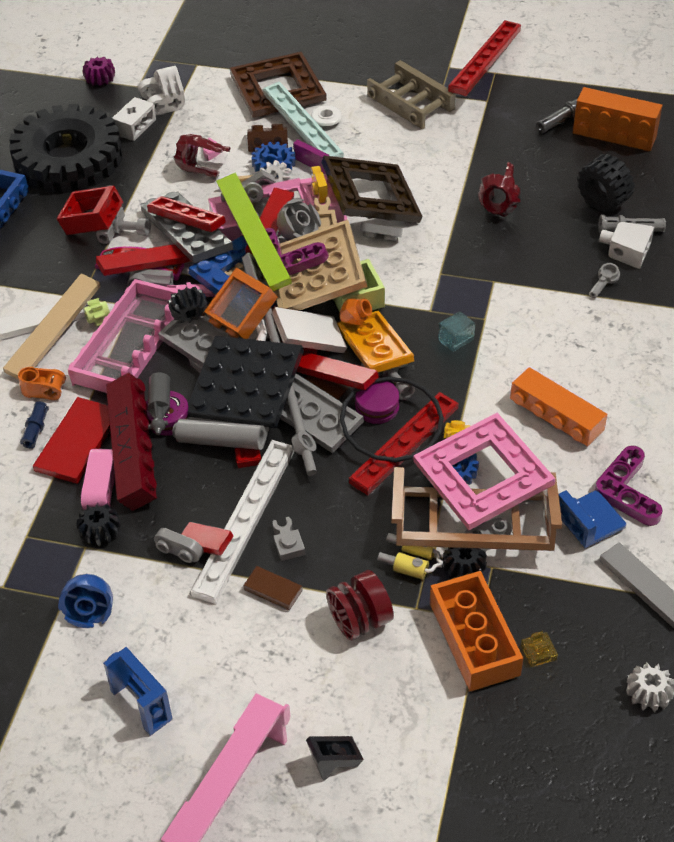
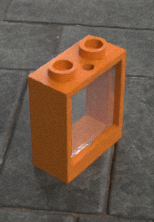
M235 268L204 312L210 317L209 323L218 329L223 326L226 328L225 332L229 336L248 339L278 297L270 287L240 269Z

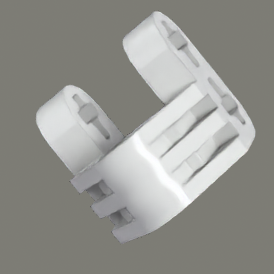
M176 66L156 70L154 77L144 79L138 84L140 95L147 99L148 102L154 104L156 115L177 111L185 104L184 90Z

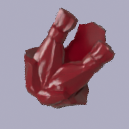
M186 134L179 137L176 143V154L173 157L176 165L181 170L190 173L197 172L210 177H219V171L197 164L198 147L222 153V151L230 152L231 148L202 138L201 135Z
M507 162L504 176L493 173L481 178L482 183L478 191L479 201L483 208L501 217L512 213L517 204L520 203L518 198L520 196V188L518 185H515L513 177L514 165L510 162ZM494 189L504 191L506 195L504 202L494 203L492 201Z

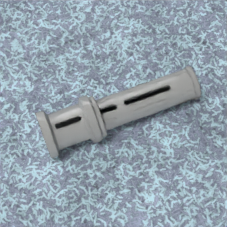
M600 215L599 217L600 234L602 230L615 232L619 222L653 226L654 232H664L666 229L665 218H625L623 215H618V217Z

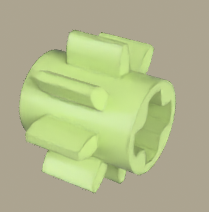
M99 298L88 301V306L83 308L87 322L89 324L94 322L95 327L100 326L104 318L110 313L106 301L100 302Z

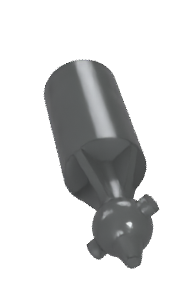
M161 372L154 373L149 377L148 411L154 419L148 425V428L155 431L156 435H160L161 431L168 425V421H164L163 417L170 410L171 379L167 374Z

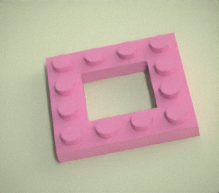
M498 412L413 456L414 463L468 530L479 526L555 485V477ZM491 445L515 475L476 495L452 465Z

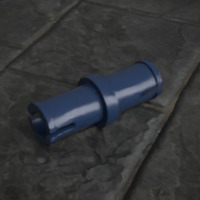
M35 402L31 416L25 422L26 429L20 440V444H23L25 448L33 449L39 433L44 429V420L49 410V406H46L44 402Z

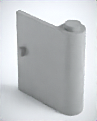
M188 417L187 419H179L174 424L172 432L173 437L176 438L178 443L262 450L270 427Z

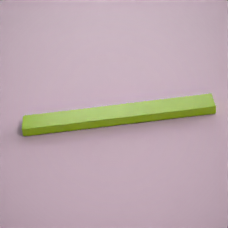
M236 172L216 180L268 286L272 291H276L292 284L291 278Z

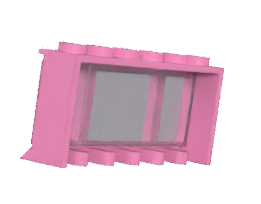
M134 279L131 285L126 288L120 300L115 303L108 316L104 318L97 331L92 334L88 343L82 347L74 362L69 365L68 374L72 386L77 384L107 393L106 384L128 372L138 378L163 342L159 339L158 333L174 319L168 307V300L171 299V294L178 293V290Z

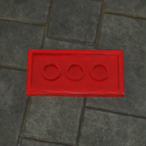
M77 397L33 464L34 471L78 484L86 471L90 450L100 449L111 431L108 405Z

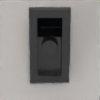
M309 736L306 739L311 756L323 780H326L336 767H358L364 760L352 736Z

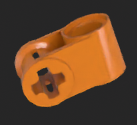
M25 367L18 373L21 393L28 398L57 400L61 397V386L66 381V375L57 369Z

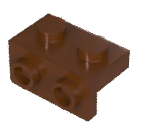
M272 124L271 128H263V125H252L251 129L247 130L249 152H255L256 147L261 148V144L268 145L269 142L273 145L279 142L281 146L287 144L288 148L287 127H283V124Z

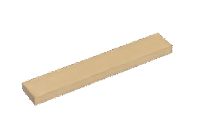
M80 274L3 367L4 373L18 379V373L21 369L25 367L35 368L85 307L87 302L98 291L100 282Z

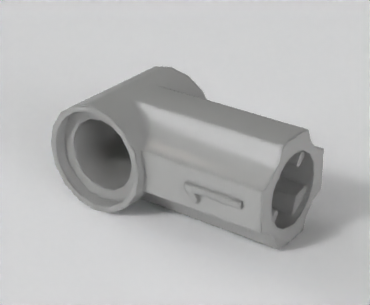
M152 269L131 271L127 285L129 287L134 279L167 287V285H173V271Z

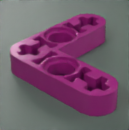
M265 228L289 276L320 265L329 257L325 245L321 242L312 243L283 254L274 229ZM295 259H301L299 263L291 264Z
M627 446L598 478L595 490H598L612 507L647 526L657 525L662 517V506L653 499L627 486L629 481L642 467L645 453L638 446ZM629 458H633V459L630 461V465H629V464H628V459H629ZM622 470L627 475L617 476L614 474V471ZM630 497L635 503L626 504L622 501V498Z

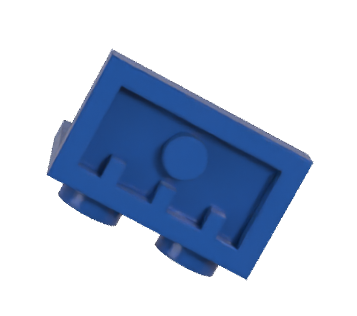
M567 490L558 494L562 522L584 548L626 528V522L598 490L578 499L573 498Z

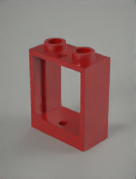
M115 186L74 191L58 215L57 221L66 235L107 230L122 206L123 200ZM94 209L93 212L83 213L85 210Z

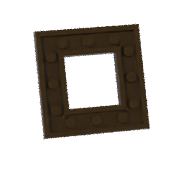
M323 156L321 163L343 215L420 223L423 216L398 164ZM352 179L383 181L391 200L360 197Z

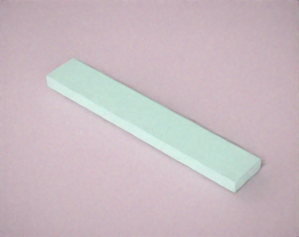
M280 81L263 88V94L308 145L329 154V156L344 158L342 150Z

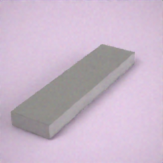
M620 542L601 554L599 561L674 628V591Z

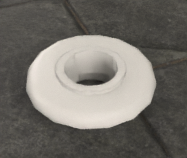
M326 105L316 108L312 112L311 117L320 126H332L341 121L342 113L338 108Z

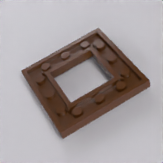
M302 51L230 68V75L253 118L279 112L263 94L257 80L267 77L279 76L290 72L299 88L288 91L301 106L317 104L327 100L326 92Z

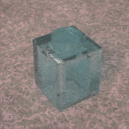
M459 311L439 323L438 339L444 346H447L454 352L474 340L475 323Z

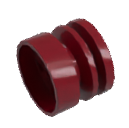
M366 570L353 576L350 580L351 586L347 582H341L338 587L332 586L326 591V599L332 617L342 634L351 641L357 639L360 634H367L369 632V624L377 629L394 619V611L388 593L377 575L371 570Z

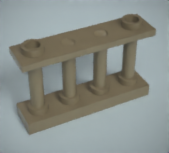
M401 60L395 63V75L379 84L371 78L367 79V96L422 130L425 128V116L439 107L448 112L455 109L456 93L448 92L447 87ZM397 82L404 85L394 92L387 89ZM411 90L418 93L409 100L401 97ZM426 98L432 101V103L422 109L415 106Z

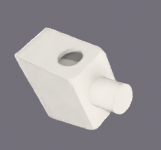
M619 222L615 232L602 230L599 242L610 245L608 253L610 258L640 269L651 245L654 227Z

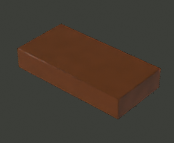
M256 566L243 585L245 591L289 611L303 591L302 585Z

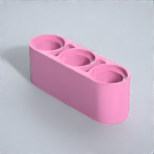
M91 449L89 452L81 493L82 510H86L87 505L95 507L97 502L101 507L107 503L110 506L115 480L112 449Z

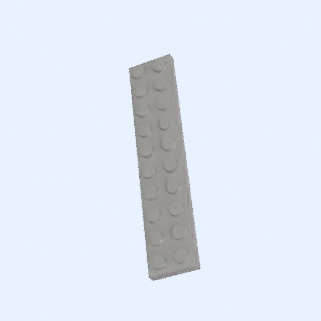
M206 315L199 317L198 320H192L190 323L188 321L180 323L179 320L173 319L158 333L160 340L201 367L204 365L214 337L231 336L225 332L226 328L223 326L218 329L209 323L210 318ZM296 374L292 384L305 431L311 435L316 443L333 453L346 440L340 423L343 403ZM286 400L280 419L294 428ZM348 406L346 407L344 421L348 434L351 435L364 420L362 415Z

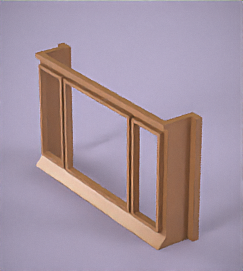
M394 467L391 523L397 524L396 546L554 551L556 529H562L556 472H550L555 477V485L527 499L543 501L547 536L521 535L519 504L511 508L513 535L437 532V497L442 496L434 487L404 486V468ZM472 489V491H473L476 495H478V494L482 493L483 491L487 490V489ZM405 496L430 497L429 532L403 531Z

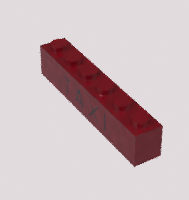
M128 372L106 384L117 501L134 511L157 499V483L153 470L154 461L152 459V442L148 428V406L144 393L146 390L145 385L141 379H137Z

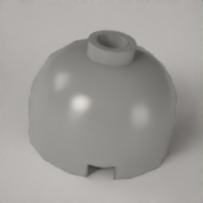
M294 198L288 201L277 215L278 231L287 241L317 231L318 227L321 226L320 216L315 207L311 204L303 203L304 200L301 198Z

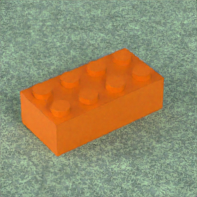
M583 87L576 103L573 134L651 151L657 137L662 104Z
M478 571L430 585V606L469 692L521 676L523 656L482 572Z

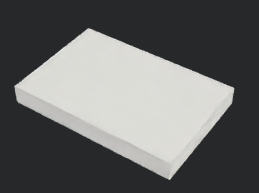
M274 307L272 315L283 343L344 353L347 349L334 316Z

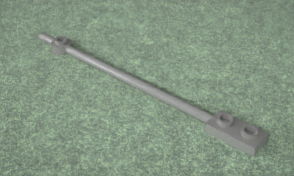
M247 253L242 257L246 274L268 286L253 255ZM270 308L264 316L271 342L281 343L272 315V309ZM292 384L287 397L296 435L292 437V448L297 454L302 455L307 475L313 476L317 473L312 452L316 450V443L311 435L305 431Z

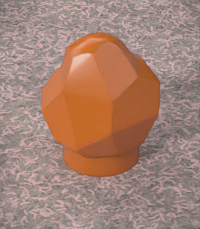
M365 298L347 299L341 307L340 320L343 323L361 325L372 314V306Z

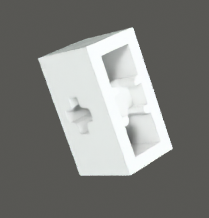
M136 97L126 104L113 117L115 124L118 126L119 135L135 141L156 120L154 104Z

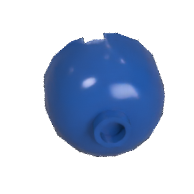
M87 573L77 575L67 581L62 589L58 608L65 615L64 619L68 623L77 627L92 628L94 627L93 623H100L102 621L103 624L111 615L113 593L103 578Z

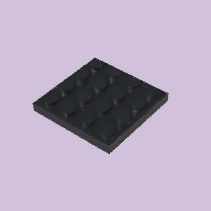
M215 336L189 400L188 417L277 428L304 352L302 345Z

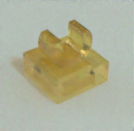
M536 632L531 634V637L521 640V647L531 667L557 660L558 653L547 632Z

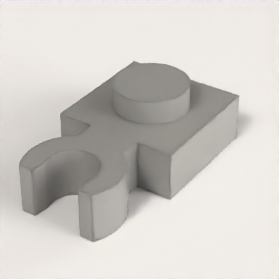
M286 517V525L283 527L279 526L276 520H273V531L276 534L273 535L280 561L305 555V547L298 529L292 530V520L290 517Z

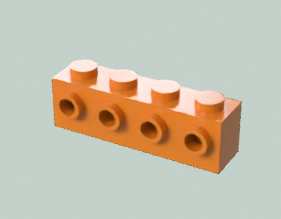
M528 367L512 382L511 400L587 447L605 430L607 413L534 369Z

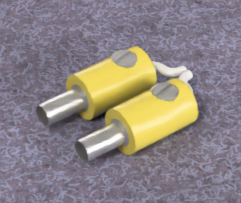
M388 533L386 541L396 544V535ZM402 546V552L432 560L436 554L438 563L434 564L431 569H428L429 561L398 553L394 557L380 552L378 556V561L393 565V571L422 580L425 579L427 573L433 572L437 567L442 568L443 561L440 560V552L436 550L437 547Z

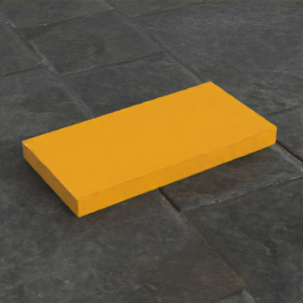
M379 311L372 312L361 325L343 323L342 321L337 323L343 338L366 368L381 372L414 362V354Z

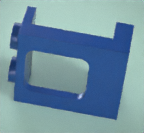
M127 647L110 655L103 664L113 695H116L128 686L139 698L137 699L143 728L150 736L173 720L166 689Z

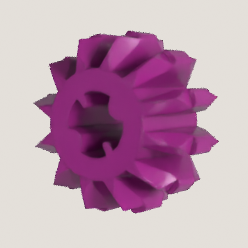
M97 56L96 58H90V61H85L82 72L88 84L101 86L102 84L108 85V82L113 81L115 67L111 59H106V57L99 58Z

